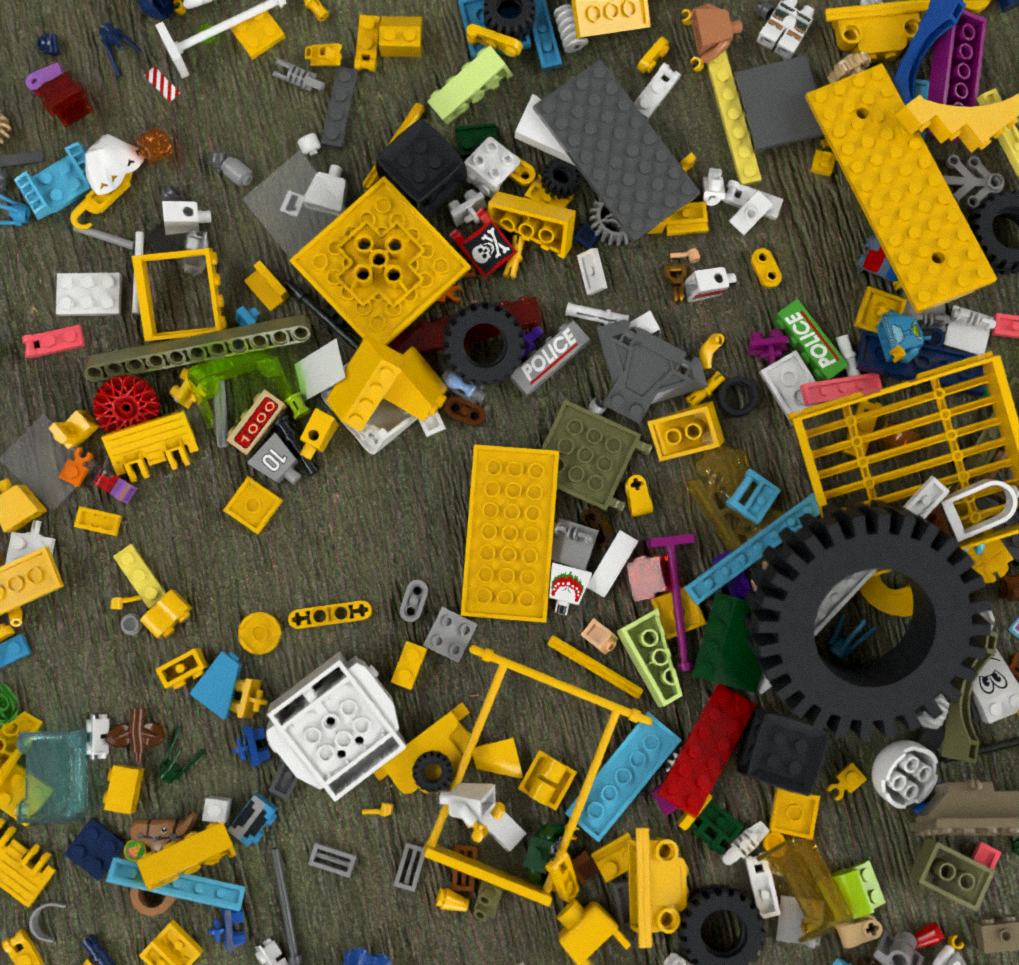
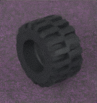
M534 0L484 1V24L487 29L510 36L519 41L523 39V35L527 37L529 30L533 29L535 22ZM505 7H513L519 10L521 14L516 18L507 19L499 15L498 12Z

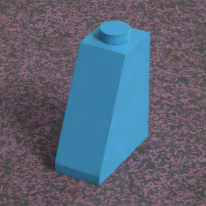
M231 650L229 652L221 651L189 693L223 720L231 716L232 711H230V707L236 695L235 686L240 678L243 666L238 661L240 657Z

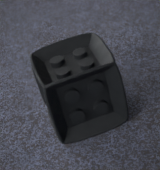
M423 119L416 121L397 136L380 153L375 161L379 178L381 179L385 176L425 219L431 217L452 199L467 181V168L460 155L433 126Z
M755 708L745 730L736 771L743 776H750L765 784L796 794L810 796L817 783L825 757L828 731L826 729H818L803 721L768 712L762 708Z

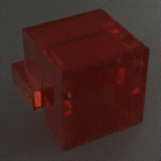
M67 71L38 88L45 99L42 101L45 109L52 117L57 115L65 128L94 111L85 98L88 95L78 80L74 81Z
M648 555L626 561L634 602L656 598V593L671 590L667 556L649 558Z

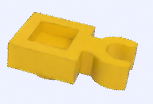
M849 762L835 775L838 782L829 784L826 790L830 792L832 789L837 788L838 793L833 798L838 801L844 796L845 790L851 794L867 779L853 762Z

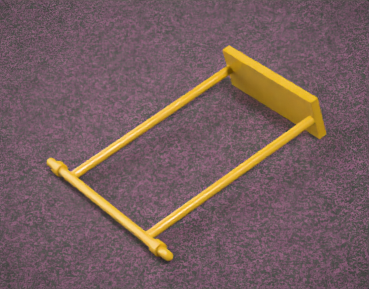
M471 645L469 647L470 653L481 657V660L490 663L491 661L499 664L448 792H451L461 783L507 668L612 711L558 847V850L563 849L567 851L619 715L628 717V720L632 722H640L645 725H651L653 719L642 714L638 709H629L494 653V650ZM442 805L429 840H426L423 847L424 857L548 907L550 906L552 901L550 892L554 885L550 872L542 887L437 845L449 814V805Z

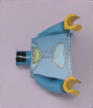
M884 299L876 303V306L879 307L877 315L883 316L877 324L876 330L886 362L893 361L896 363L899 361L907 364L918 355L924 341L931 339V331L929 328L919 329L916 318L907 317L893 311L890 303Z

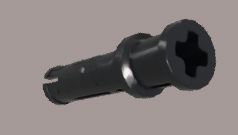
M285 415L272 425L278 429L283 437L282 441L291 447L310 477L320 471V468L313 458L308 460L299 455L304 447L299 437L300 432L295 430L291 424L289 415Z

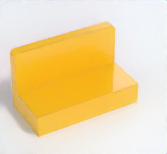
M259 260L253 265L256 271L245 279V283L270 311H273L290 295Z

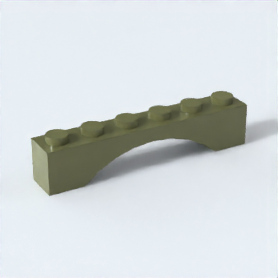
M991 631L990 636L975 635V638L987 649L984 660L967 657L966 659L978 674L984 665L995 655L998 633ZM978 674L972 683L958 676L952 681L963 695L956 703L949 699V713L945 721L946 731L944 740L941 743V756L976 764L980 741L971 721L970 699Z

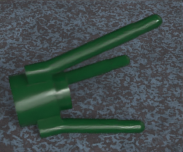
M177 726L164 760L159 766L161 769L157 774L161 780L170 784L173 783L175 778L179 780L183 773L206 752L205 749H202L182 769L178 770L180 766L176 761L182 752V748L177 750L172 760H169L181 730L180 726Z

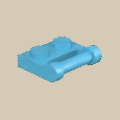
M748 469L744 474L745 478L725 504L753 524L758 525L781 489L754 470ZM752 481H754L758 485L743 506L739 501Z

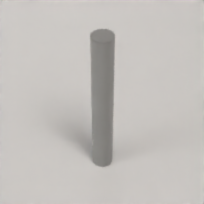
M73 227L75 232L131 250L135 248V242L93 228L79 230Z

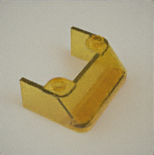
M812 840L784 841L756 858L758 862L768 861V867L773 874L785 877L805 916L801 919L800 925L804 936L798 938L799 943L819 938L853 921V915Z

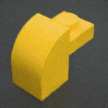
M76 410L66 422H54L48 429L53 433V437L57 442L64 444L67 449H72L87 440L100 427V424L87 410Z

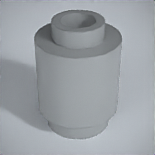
M228 157L221 166L224 175L239 187L247 186L252 181V170L237 158Z

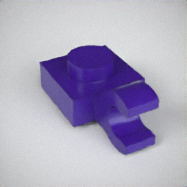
M539 326L535 327L528 335L523 332L525 336V353L522 355L521 361L536 348L533 342L543 335V331Z

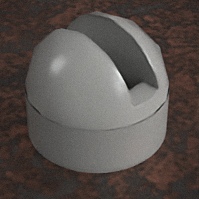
M595 397L589 403L588 409L593 413L601 415L607 407L602 404L603 401Z

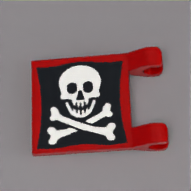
M480 208L476 214L484 223L481 228L466 240L458 229L453 230L450 236L485 279L514 256L517 251L486 210Z

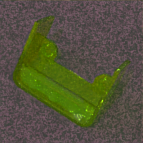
M267 349L213 359L190 368L187 379L208 429L213 428L215 417L207 400L219 393L220 381L259 369L263 376L273 377L283 402L291 395L292 390L280 362Z

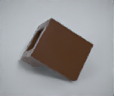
M585 848L570 857L575 875L582 885H585L586 880L599 871Z

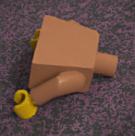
M711 4L694 8L692 12L684 9L681 13L683 17H687L682 19L683 24L686 26L692 24L698 55H701V58L693 57L690 61L692 65L699 62V65L693 68L695 72L701 71L704 63L707 64L722 54L729 47L733 34L742 32L741 20L730 21L727 10L720 9Z

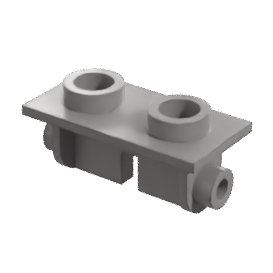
M189 231V234L186 235L185 249L208 248L207 232L197 235L198 232ZM204 255L184 257L182 265L184 272L192 273V276L201 274L206 265Z

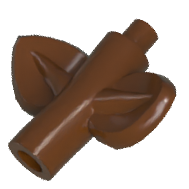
M134 708L130 711V723L116 725L106 736L105 742L120 748L130 745L131 753H134V762L143 761V753L147 752L146 745L150 747L159 745L164 740L165 733L163 727L157 722H147L145 724L146 708Z

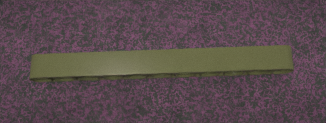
M297 315L95 354L88 358L84 376L89 381L99 382L119 375H135L301 343L310 338L311 320L305 315Z

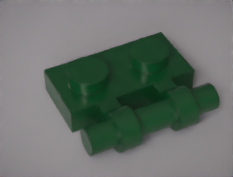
M711 799L698 815L702 821L698 825L693 822L688 829L692 831L694 837L703 840L711 851L715 850L719 855H722L726 850L720 844L722 840L725 839L731 844L744 826ZM708 826L717 832L715 837L710 836L705 831Z

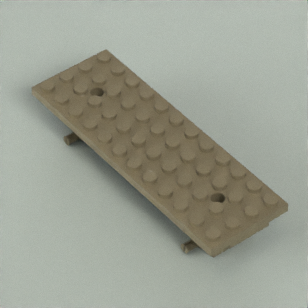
M978 780L948 782L936 785L933 798L915 817V822L909 823L910 832H917L920 837L960 834L961 836H1018L1019 791H994L993 782H980Z

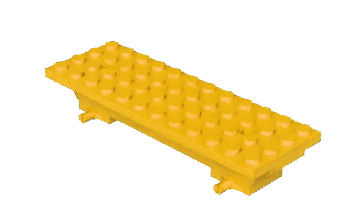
M883 63L806 93L805 99L826 138L821 140V146L823 149L830 146L898 278V281L893 282L895 290L903 288L916 314L933 307H938L996 282L997 277L919 131L917 130L911 135L895 116L905 105Z

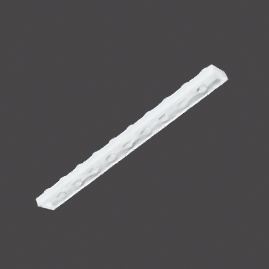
M931 476L903 507L925 519L950 491L935 477ZM877 569L853 574L838 583L827 594L817 612L814 624V637Z

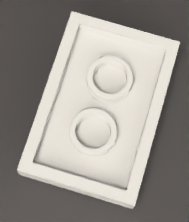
M57 273L56 315H121L122 274Z
M797 350L759 372L788 420L787 414L811 407L804 405L800 386L816 381Z

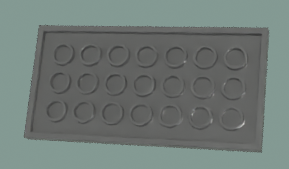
M601 59L533 106V110L633 243L701 194Z

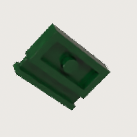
M496 123L455 127L458 154L461 158H468L488 137L498 141Z

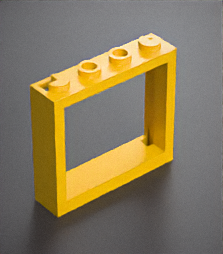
M213 248L132 256L145 341L188 337L224 330L227 327L226 317L222 316L221 307H224L222 294L219 295L218 286H221L220 275L216 273L215 265L218 264L216 252H213ZM205 255L215 327L157 333L146 261Z

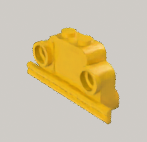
M909 0L826 8L824 11L826 22L832 21L839 49L846 52L852 50L853 56L857 53L859 55L861 52H867L872 61L871 63L877 60L890 62L896 60L904 48L909 46L911 39L919 28L921 21L919 13L927 12L931 0Z
M463 702L407 743L404 750L373 772L376 778L380 781L389 775L401 792L405 794L412 793L418 788L420 789L415 784L412 776L415 761L425 752L439 751L451 761L453 779L462 758V753H464L471 735L460 722L462 718L470 713ZM429 763L424 768V774L429 780H436L441 776V768L436 763Z
M649 827L635 828L636 838H628L630 929L638 933V948H651L652 932L673 933L680 925V915L678 912L686 908L687 900L689 899V889L686 881L689 870L684 859L678 857V846L674 841L661 837L649 838Z

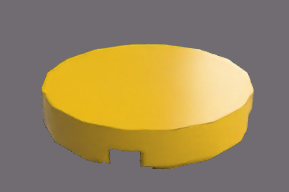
M264 612L249 614L242 620L238 629V638L242 647L249 653L258 655L274 650L279 644L282 635L281 626L277 619L271 614Z

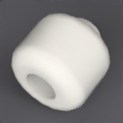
M315 133L307 134L298 139V145L304 155L310 154V156L318 153L317 150L320 149L321 144Z

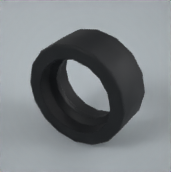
M735 376L727 379L720 386L716 401L719 409L725 415L740 418L746 416L755 408L758 403L759 394L751 380ZM740 385L746 388L750 396L747 406L742 409H733L726 403L725 393L731 386Z

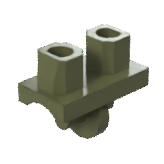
M482 880L474 906V917L485 921L487 917L493 919L497 913L504 888Z

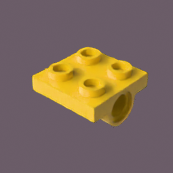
M538 750L518 789L537 802L556 811L577 771Z

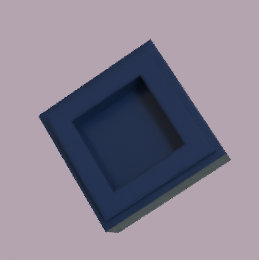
M585 222L573 236V240L585 250H589L601 238L602 234L595 236L596 229H591V225Z

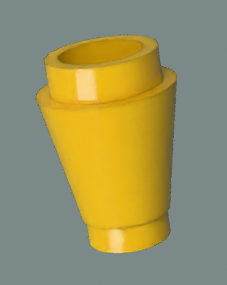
M447 887L445 889L440 888L435 906H439L441 910L466 912L469 906V899Z

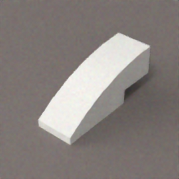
M619 530L592 575L587 588L605 598L637 545L638 540Z

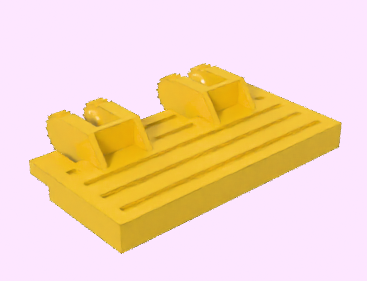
M185 410L110 432L101 437L117 476L127 472L132 483L137 481V475L132 466L133 463H138L141 474L145 479L150 477L144 460L145 457L149 466L168 459L171 468L174 470L178 468V463L173 451L179 450L182 461L187 466L190 465V459L184 445H187L190 453L199 450Z
M0 818V829L6 822L3 818ZM11 826L0 839V887L29 908L51 880L56 869L47 865L45 870L42 871V868L52 855L49 852L43 854L36 865L31 862L41 847L38 844H35L30 851L15 839L7 845L16 831V828Z

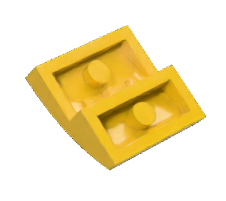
M173 919L144 949L139 957L147 965H191L205 950Z

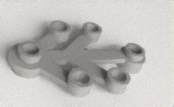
M951 155L946 160V166L950 169H955L962 176H943L947 185L962 186L957 192L952 194L957 204L974 187H983L975 196H970L965 201V206L969 210L975 209L980 201L989 193H999L1005 186L1003 176L998 173L991 174L981 164L977 156L970 157L966 162V167L960 162V158L957 155ZM950 159L955 160L956 164H952ZM970 161H975L976 166H973ZM969 170H976L982 178H975ZM990 182H994L996 187L992 186ZM973 200L975 205H971L969 201Z

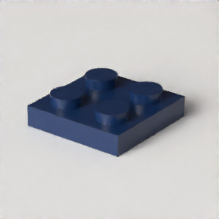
M92 817L64 855L99 881L110 868L113 857L117 858L127 842L96 818Z

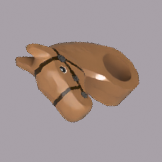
M193 812L185 820L175 818L137 820L130 827V837L137 842L145 843L156 853L163 850L164 845L173 841L178 843L184 840L187 834L192 833V828L198 814ZM132 887L130 890L132 906L140 914L148 916L164 913L177 900V897L165 895L163 902L153 903L145 897L144 890Z

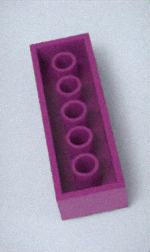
M963 10L957 24L934 42L927 100L951 106H977L976 98L978 97L986 18ZM929 128L924 130V132L934 135ZM957 137L951 142L957 143L961 140Z

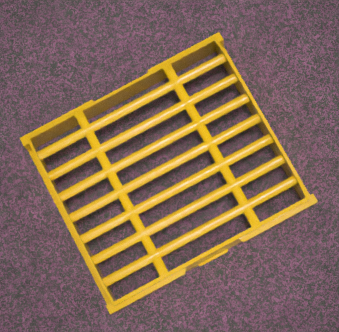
M992 351L918 373L915 379L867 394L857 392L787 414L789 422L793 423L821 518L824 517L821 506L827 505V499L866 488L869 499L863 503L870 506L871 499L890 503L913 496L923 484L877 497L874 486L954 461L957 473L937 479L944 486L960 482L962 489L970 485L969 478L1010 466L1013 479L1004 481V483L1009 486L1015 485L1019 491V420L1000 355H993ZM983 364V376L941 388L939 377ZM929 380L933 389L931 392L860 414H852L850 407L852 404ZM986 384L988 397L947 409L945 396ZM936 399L939 412L861 436L858 434L856 423ZM992 404L995 417L953 429L950 419L952 416ZM842 408L843 419L805 430L802 422L803 419ZM942 420L944 433L869 456L864 454L862 448L864 443ZM998 425L1001 438L959 450L957 437ZM843 427L848 428L851 439L811 451L808 438ZM948 441L951 451L949 454L873 477L870 475L869 464ZM1004 446L1006 459L965 470L963 458ZM851 447L854 448L856 460L817 471L814 462L815 458ZM860 468L863 480L823 492L820 479ZM992 485L954 501L953 505L966 502L969 514L959 517L962 525L972 523L973 526L980 523L981 519L1000 514L1006 503L977 511L975 499L1003 491V489L998 485ZM1019 499L1017 500V508H1016V509L1019 508ZM1019 523L986 533H978L975 536L958 542L960 544L958 547L964 550L1018 534ZM877 569L871 577L893 570Z

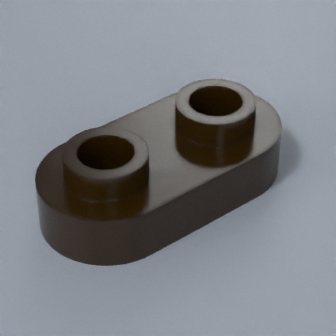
M595 506L585 509L581 515L584 526L599 530L594 544L600 548L611 545L614 540V533L603 512Z

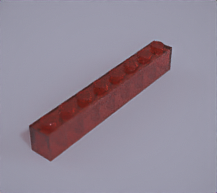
M527 295L518 298V301L510 303L507 300L498 303V305L507 309L517 319L523 330L540 326L542 323L536 296L530 297ZM442 316L435 322L422 321L417 323L415 327H406L387 347L402 355L411 346L416 348L421 355L444 350L442 344L444 329L448 325L450 318L449 316ZM477 324L466 333L464 345L502 334L491 324Z

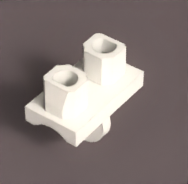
M709 168L708 177H703L702 179L703 201H706V204L709 206L717 205L721 199H725L726 193L724 180L721 177V169Z
M471 189L464 195L466 202L460 204L458 200H454L448 204L456 227L464 222L467 224L472 220L476 225L480 223L476 212L480 208L486 209L488 207L482 192L477 193Z

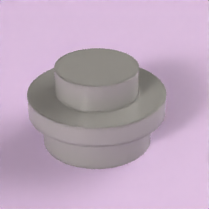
M133 613L125 615L120 623L122 631L128 635L139 633L143 626V623L140 621L141 617Z

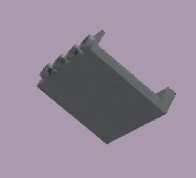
M807 55L735 72L733 79L755 156L761 155L765 149L819 136L821 140H824L825 136L805 99L806 93L818 89V83L814 81L812 76L813 66L811 62H808Z

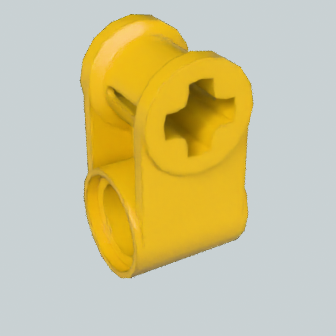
M640 475L631 476L625 482V491L631 517L653 513V505L645 479ZM634 480L636 483L640 484V486L637 488V491L635 487L631 488V484L634 482Z

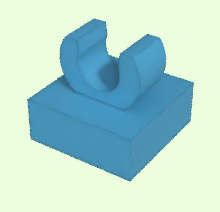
M242 306L236 310L235 321L240 326L255 324L259 320L260 312L255 307L247 311Z

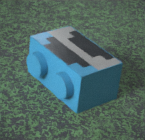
M258 792L254 794L227 831L247 847L252 843L257 844L264 835L262 830L266 824L270 826L278 815L275 812L278 810V807Z

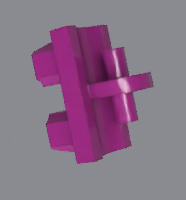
M781 329L770 331L769 338L763 339L761 332H753L750 335L748 355L749 357L760 356V359L767 358L769 364L774 363L775 357L781 356V353L787 351L789 338L788 336H783Z

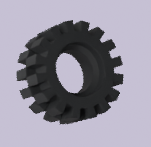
M557 159L556 162L555 160H551L550 163L548 162L541 178V186L546 188L545 193L551 192L550 196L553 198L554 195H557V199H561V196L564 199H567L568 195L571 197L576 192L580 182L578 168H573L574 165L567 164L566 161L561 162V159ZM553 176H563L568 182L560 183Z
M439 751L423 753L417 758L412 769L415 784L421 790H426L429 793H436L446 788L453 774L451 761ZM429 763H436L441 768V776L436 780H429L424 774V768Z

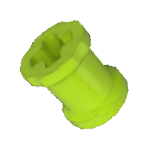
M301 392L289 396L284 401L293 411L295 420L303 418L311 412L310 407H307L301 398L303 396Z

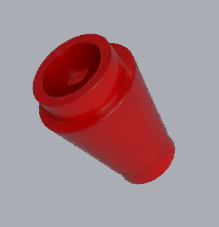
M929 922L913 935L917 941L916 950L939 944L941 940L945 939L936 922L932 924Z

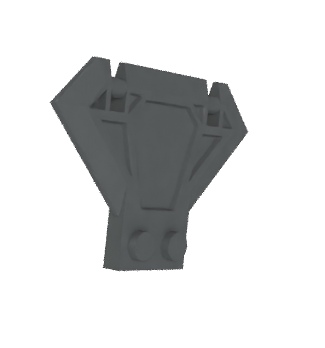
M624 319L597 328L613 383L602 402L604 406L640 424L651 404L708 387L700 359L695 356L691 361L684 359L687 352L640 327L637 328L636 332L628 329L631 323ZM624 337L630 339L629 344L622 341ZM679 366L685 368L684 373L678 371Z

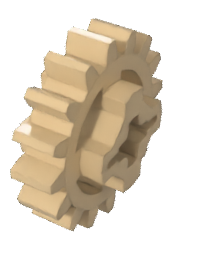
M861 52L859 55L857 53L854 56L849 54L834 65V71L829 74L827 80L831 84L864 71V68L868 67L872 62L867 52Z

